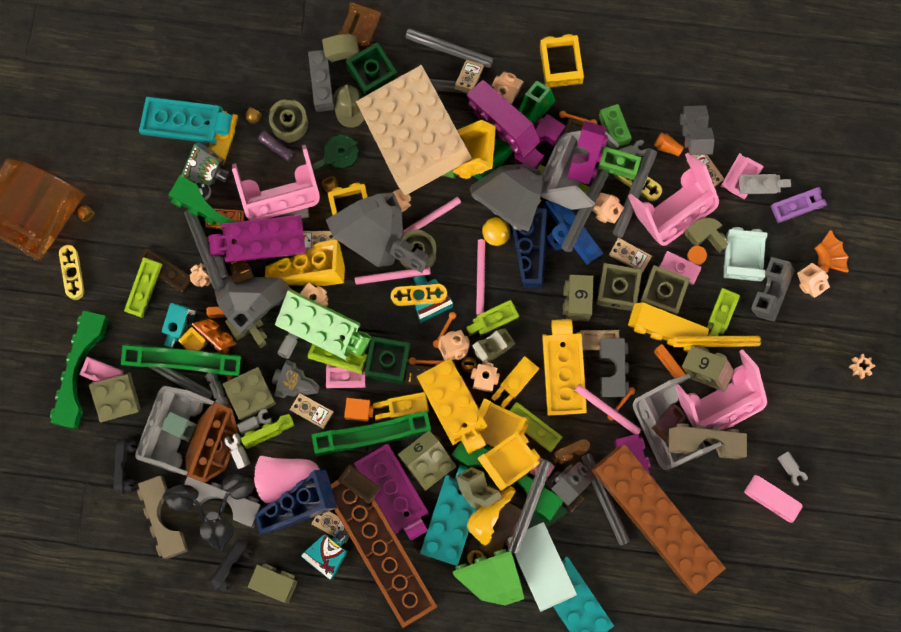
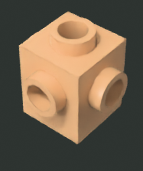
M503 72L500 77L496 76L492 86L495 91L512 104L517 98L524 81L516 78L512 73Z
M600 193L592 211L601 222L615 223L624 207L614 195Z
M813 263L797 273L801 282V290L814 298L830 287L826 272Z
M308 282L300 294L311 300L316 299L314 300L315 302L326 307L328 305L327 292L320 286L314 287Z
M462 330L451 331L441 336L438 348L445 361L450 358L451 360L464 358L470 347L469 339L467 336H464Z
M482 362V364L477 365V368H473L471 379L474 380L473 389L492 392L494 384H498L500 375L496 373L497 368L493 367L494 364ZM482 374H486L488 379H484Z

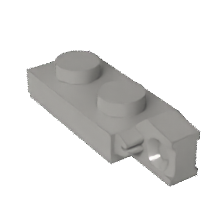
M776 174L739 175L740 194H775L781 192V188L791 187V179L780 180V175Z

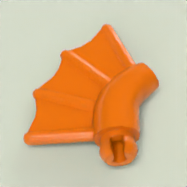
M832 230L814 248L818 254V267L824 270L826 274L829 271L828 269L847 273L849 272L847 268L849 256L843 250V242L835 238Z

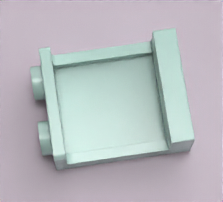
M740 227L730 229L726 234L728 246L725 248L723 278L762 281L765 278V270L763 268L767 233H763L759 229H752L751 231H743L744 229Z

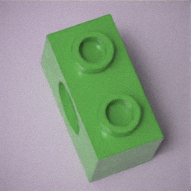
M616 104L600 110L599 120L601 125L607 127L606 132L619 144L618 148L629 145L631 135L619 105Z
M604 147L598 170H605L608 173L634 180L641 157Z

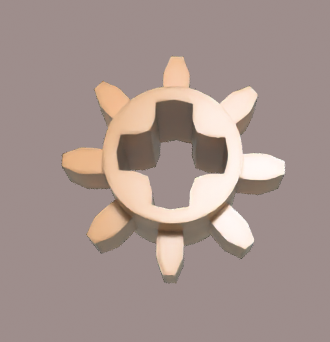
M401 189L393 192L401 207V212L407 210L411 206L409 203L411 201L410 195H404Z
M195 264L190 269L192 273L189 276L194 285L203 287L211 283L204 264Z
M861 354L859 359L856 357L852 358L854 364L849 366V368L853 369L854 373L852 375H860V379H863L865 374L868 376L872 375L870 369L875 367L871 363L872 358H864V354ZM859 364L865 366V369L863 370L862 367H859Z

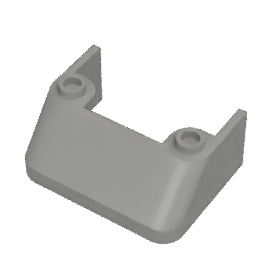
M581 131L565 133L557 140L542 174L541 197L571 210L594 207L595 205L578 187L579 181L567 178L574 153L579 155H587L589 153L585 148L577 146ZM605 132L608 135L605 146L601 145L600 151H603L604 147L618 148L619 144Z
M689 374L669 380L636 398L633 402V409L656 460L664 470L679 466L722 446L721 442L706 447L702 441L697 452L688 454L669 452V440L664 442L652 429L666 409L672 403L679 401L675 385L691 378Z
M163 386L157 394L136 449V459L175 473L187 475V471L179 469L183 460L181 454L177 453L182 439L162 430L163 422L169 412L189 420L190 416L195 417L202 412L203 403L213 405L214 401L188 390Z

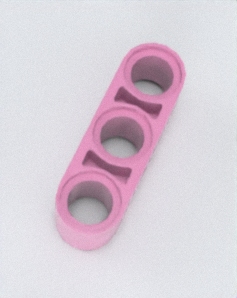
M754 475L744 491L749 497L790 523L794 522L803 507L797 500L757 475Z

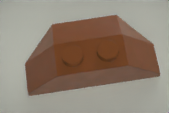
M214 402L199 419L186 453L187 477L205 483L226 470L231 456V449L225 445L224 438L229 436L231 441L234 442L232 435L239 434L231 408Z

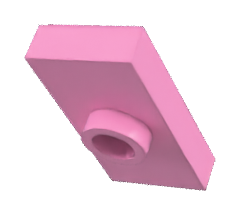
M669 251L666 252L660 268L690 278L689 284L694 285L702 268Z
M87 356L79 375L99 381L121 375L124 371Z

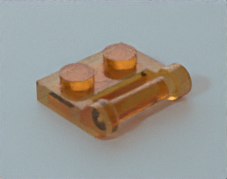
M350 3L349 13L338 35H354L358 45L368 48L380 20L381 12ZM356 13H360L353 34L348 33Z
M582 439L554 452L552 458L555 463L560 462V464H564L572 460L571 458L575 454L584 455L589 449L590 444L587 440Z

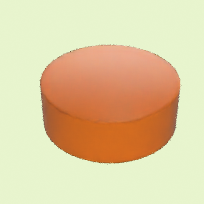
M694 246L687 253L688 261L698 266L703 264L707 258V252L701 246Z

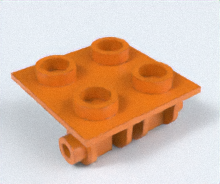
M206 319L192 323L197 331H199L198 333L208 343L211 342V346H214L219 353H228L230 351L228 347L236 345L232 340V336L218 328L219 325L215 321Z

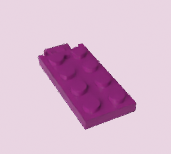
M301 215L221 224L223 234L208 236L211 256L226 254L225 262L227 263L306 254ZM233 240H236L237 243H236V244H232V241H233Z
M388 443L354 463L359 472L381 487L374 499L395 534L399 533V530L404 529L412 541L428 531L421 517L427 516L429 513ZM405 512H409L408 517L404 516Z

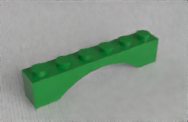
M536 81L525 94L518 111L532 122L534 126L556 101L552 90ZM497 138L494 142L492 169L476 174L473 177L480 180L502 166L513 152L509 147L510 144L507 142L503 143Z
M179 176L169 193L172 204L180 208L181 206L186 207L190 214L196 217L198 215L204 217V221L212 226L217 224L221 227V224L239 222L216 212L205 201L197 184L182 176Z
M83 311L82 315H79L77 319L78 329L77 333L72 337L71 344L73 347L66 358L67 368L66 371L62 372V385L57 390L55 400H57L56 406L52 408L50 413L51 423L75 430L79 428L83 410L77 395L78 373L88 352L105 336L109 322L106 316Z
M124 344L122 346L121 365L176 368L239 376L242 355Z
M425 411L376 424L331 430L311 435L315 454L320 456L424 435L428 431L431 432L428 413Z
M460 441L452 453V458L469 468H484L478 458L492 449L486 446V448L482 447L468 454L464 444ZM529 473L516 481L526 492L527 496L533 480L528 477ZM544 484L534 511L551 522L562 505L563 500L553 490L549 491L544 488Z

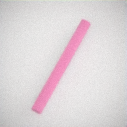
M458 197L454 198L403 230L402 237L411 230H419L461 203Z
M483 239L478 240L476 315L484 313L485 240Z
M425 267L423 273L409 269L355 277V283L358 285L429 275L431 271L430 267Z
M580 384L577 385L575 388L577 393L632 433H640V428Z

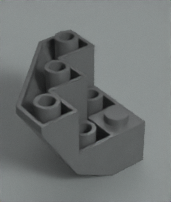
M526 164L500 166L472 184L470 192L475 200L484 204L494 214L508 222L514 229L528 232L541 197L543 176L540 170Z
M382 193L359 200L326 220L335 239L375 266H390L394 264L395 257L390 254L393 243L397 239L401 240L403 234L401 207L394 193Z
M227 276L223 280L224 287L220 290H214L217 304L227 319L240 333H244L250 330L271 308L281 305L284 302L287 291L291 288L282 278L253 277L252 279L235 284L233 276Z

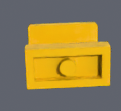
M480 120L457 130L472 159L454 168L453 173L460 175L461 178L468 179L471 176L492 169L496 126Z
M487 399L483 400L479 408V412L488 426L479 431L485 443L496 447L513 435L515 431L519 434L522 432L525 434L529 425L526 423L527 418L506 410Z
M515 431L513 435L478 458L501 492L540 464L538 462L540 456L535 449L530 450L526 445L529 441L523 432L519 434Z

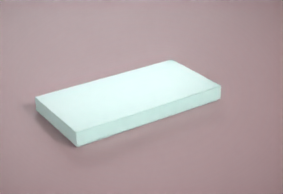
M544 522L527 529L520 551L515 556L541 612L577 594Z

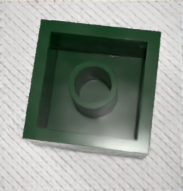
M378 42L346 60L347 69L364 96L398 78L397 71Z
M371 337L364 374L365 378L404 384L410 343Z

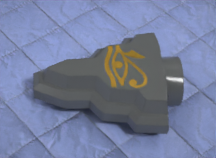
M286 360L282 370L276 369L272 384L276 385L274 396L285 398L286 396L295 397L299 393L305 395L317 394L320 388L313 379L305 377L303 370L296 368V363Z

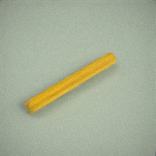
M760 336L673 337V346H760L761 338Z

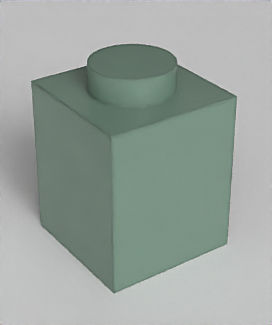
M169 412L161 429L189 442L197 424Z

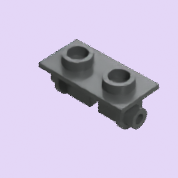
M397 239L392 245L390 254L408 264L412 269L423 273L425 266L431 260L428 257L429 255L418 248L413 253L411 252L414 248L413 245L404 239Z

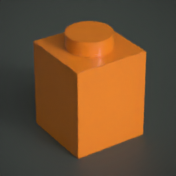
M347 398L344 416L346 420L369 422V417L373 418L374 406H371L370 400Z

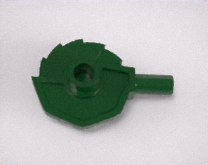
M348 135L333 136L324 146L325 155L323 159L311 165L313 170L317 171L326 165H333L334 168L341 169L351 167L357 161V153L359 152L356 145L358 143Z

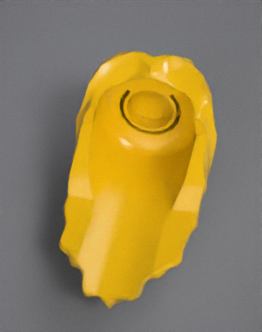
M509 487L500 493L501 499L488 507L481 505L468 519L467 528L469 532L484 546L490 543L491 535L494 533L493 526L499 517V510L511 500L516 492L515 488Z

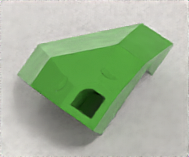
M506 549L494 552L495 556L486 559V556L475 559V564L467 566V563L456 566V571H453L454 577L481 601L505 606L524 599L511 551L506 552Z

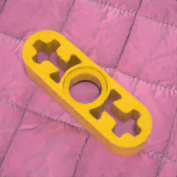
M441 284L396 287L391 292V300L397 306L441 303L447 297V290ZM427 289H430V293H435L436 289L444 292L440 298H437L436 295H430L431 299H427ZM422 290L425 296L421 300H416L413 296L414 292ZM407 291H411V301H408V297H402V301L394 298L398 292H401L402 295H408Z

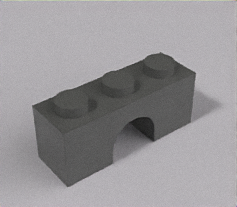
M324 50L308 52L316 112L334 110L329 60L325 57Z
M684 106L683 114H680V125H683L682 135L685 136V148L689 149L690 155L713 154L714 135L712 128H708L709 115L706 106Z
M771 257L765 272L767 277L766 288L763 293L757 292L751 308L757 317L775 322L795 271L789 261Z
M625 338L600 339V359H610L615 365V372L611 377L600 378V397H626V393H629V382L625 381V374H628L629 371L628 362H625V354H628V343H625Z

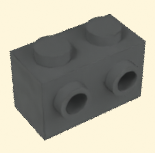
M579 461L575 466L570 464L554 480L556 484L551 489L569 505L596 477Z

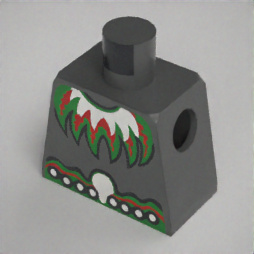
M198 142L194 144L181 176L198 183L212 185L216 179L226 182L230 172L221 168L224 162L221 156Z

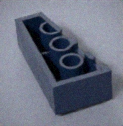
M536 209L528 232L525 230L518 231L512 227L524 288L543 289L548 224L547 209Z
M314 470L304 480L299 481L291 490L283 493L279 499L271 502L255 514L259 533H274L336 509L337 504L326 470Z

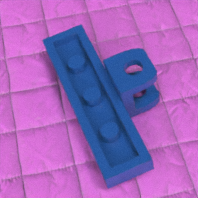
M547 200L543 206L558 226L552 230L546 240L553 250L558 251L562 249L561 246L576 215L571 209ZM583 227L574 248L586 265H588L604 253Z

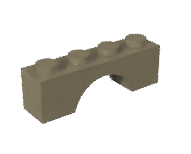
M677 424V427L669 429V452L681 454L697 452L700 443L707 441L712 445L721 442L722 446L716 448L720 458L739 459L747 457V434L739 433L737 429L722 431V428L713 427L709 430L706 429V426L700 425L691 428L689 424Z
M158 476L139 483L140 489L137 490L140 500H144L146 507L143 508L146 518H150L152 526L149 528L152 537L157 539L158 545H156L158 555L162 556L163 559H168L189 551L183 532L169 530L161 520V507L165 501L162 496L168 490L164 477Z

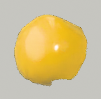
M493 217L488 219L483 225L482 234L485 241L490 245L500 246L505 244L510 238L511 228L504 219Z

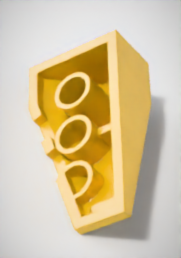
M335 239L314 244V248L307 250L306 254L296 255L290 259L284 258L266 266L265 277L282 278L287 285L306 286L308 282L313 286L344 283L345 265L339 241Z

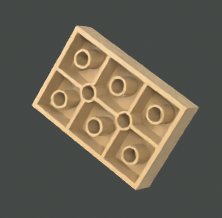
M422 65L356 101L397 185L404 195L415 191L472 159Z

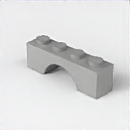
M187 477L184 484L198 490L199 496L196 500L200 506L213 498L223 499L226 491L222 490V485L214 482L209 485ZM229 495L227 502L232 508L233 520L254 528L256 524L254 515L262 509V505L258 504L259 500L250 496L247 499L236 500Z

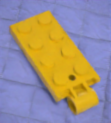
M571 319L552 320V335H542L547 415L587 413L586 398L575 391L578 384L585 388L581 332L572 334ZM561 342L565 343L564 347L560 346Z
M451 358L418 375L417 378L452 445L462 441L468 454L486 446L479 431L488 426Z

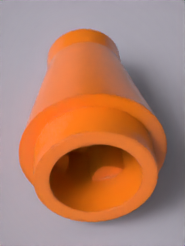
M660 133L654 144L657 150L679 156L684 148L667 133Z

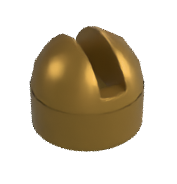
M250 107L246 112V119L250 123H257L262 117L260 112Z
M328 177L323 180L322 186L326 192H331L333 188L338 187V182L335 177Z
M86 205L78 209V216L82 222L89 221L95 214Z
M472 357L464 358L461 363L463 371L471 373L473 368L477 367L476 360ZM464 362L474 363V366L464 365Z
M473 550L468 554L467 560L470 565L475 564V562H472L474 553H476L475 559L484 557L481 551Z

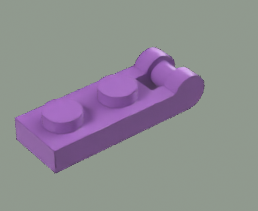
M820 187L772 204L771 209L777 223L826 206L825 199L821 197ZM810 197L814 198V203L811 202Z

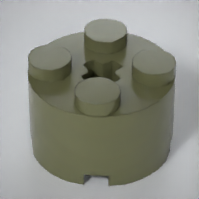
M284 99L276 102L270 109L269 123L274 135L278 139L291 143L305 135L308 129V119L304 107L299 102Z
M422 230L407 232L402 239L414 246L411 252L414 253L415 249L418 248L428 254L431 260L425 267H432L436 259V243L433 237ZM400 260L407 270L412 269L408 264Z

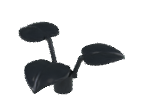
M237 473L231 474L223 480L222 488L226 493L219 513L212 511L205 515L199 502L196 500L199 496L198 490L189 485L172 487L163 494L162 498L171 509L179 512L187 511L195 504L202 516V520L205 521L200 526L202 538L210 546L221 552L234 534L232 523L221 519L227 498L231 495L232 498L239 500L250 495L255 488V480L252 476Z

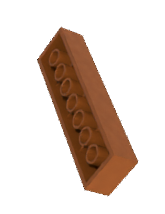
M620 444L591 469L690 592L697 594L726 569L626 445Z
M338 480L330 484L337 504V508L334 510L402 628L436 609L437 605L375 499L368 504Z

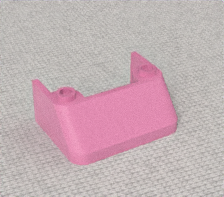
M302 145L307 164L296 168V182L260 192L259 186L255 181H241L236 163L232 164V171L245 215L250 221L268 219L312 207L319 202L320 195L306 145Z
M689 153L685 155L690 169L681 177L683 188L654 208L649 202L642 203L632 194L628 195L636 216L652 237L661 245H667L675 240L694 222L712 213L719 204V199L706 165Z
M743 349L739 351L743 365L734 369L731 377L732 383L728 384L725 392L717 390L700 399L697 394H686L679 384L675 385L681 407L693 428L700 425L706 426V429L709 430L713 427H719L724 431L765 408L767 398L759 367Z

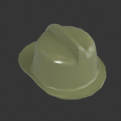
M352 85L338 88L333 95L337 119L343 126L349 128L359 126L364 120L356 103L357 100L363 98L362 93L357 87Z

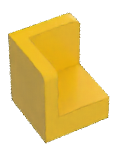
M192 327L178 340L188 350L202 351L208 345L206 340Z

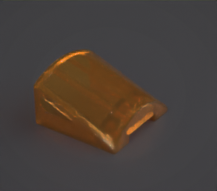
M7 158L0 171V239L17 247L24 254L37 261H41L85 193L36 166L24 161Z

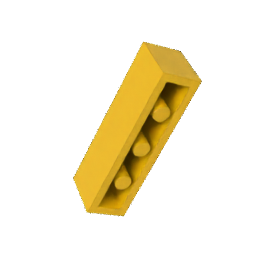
M646 303L634 304L628 326L633 327L635 332L641 334L646 332L651 334V338L656 340L664 339L671 346H673V337L707 336L709 328ZM684 347L683 350L689 352L691 347Z

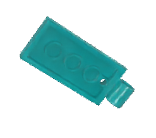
M146 97L139 133L141 135L216 144L217 140L214 139L215 133L229 135L232 115L222 112L223 108L217 105Z
M463 465L459 466L455 479L448 475L445 476L420 554L458 566L469 533L467 528L468 519L476 511V508L467 502L463 494L460 495L458 493L460 487L457 475L469 469V467Z
M565 557L562 563L577 595L554 605L553 608L569 632H607L614 627L613 623L569 558Z

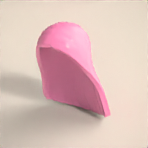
M260 456L255 467L254 480L256 490L261 500L265 503H271L279 499L283 493L295 487L299 481L308 477L311 472L320 469L315 462L307 459H280Z

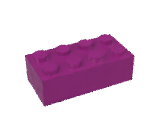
M484 80L466 94L470 101L468 105L474 110L472 112L479 121L482 119L496 126L495 132L497 137L503 143L507 142L510 144L509 147L515 154L520 153L524 157L540 143L533 123Z

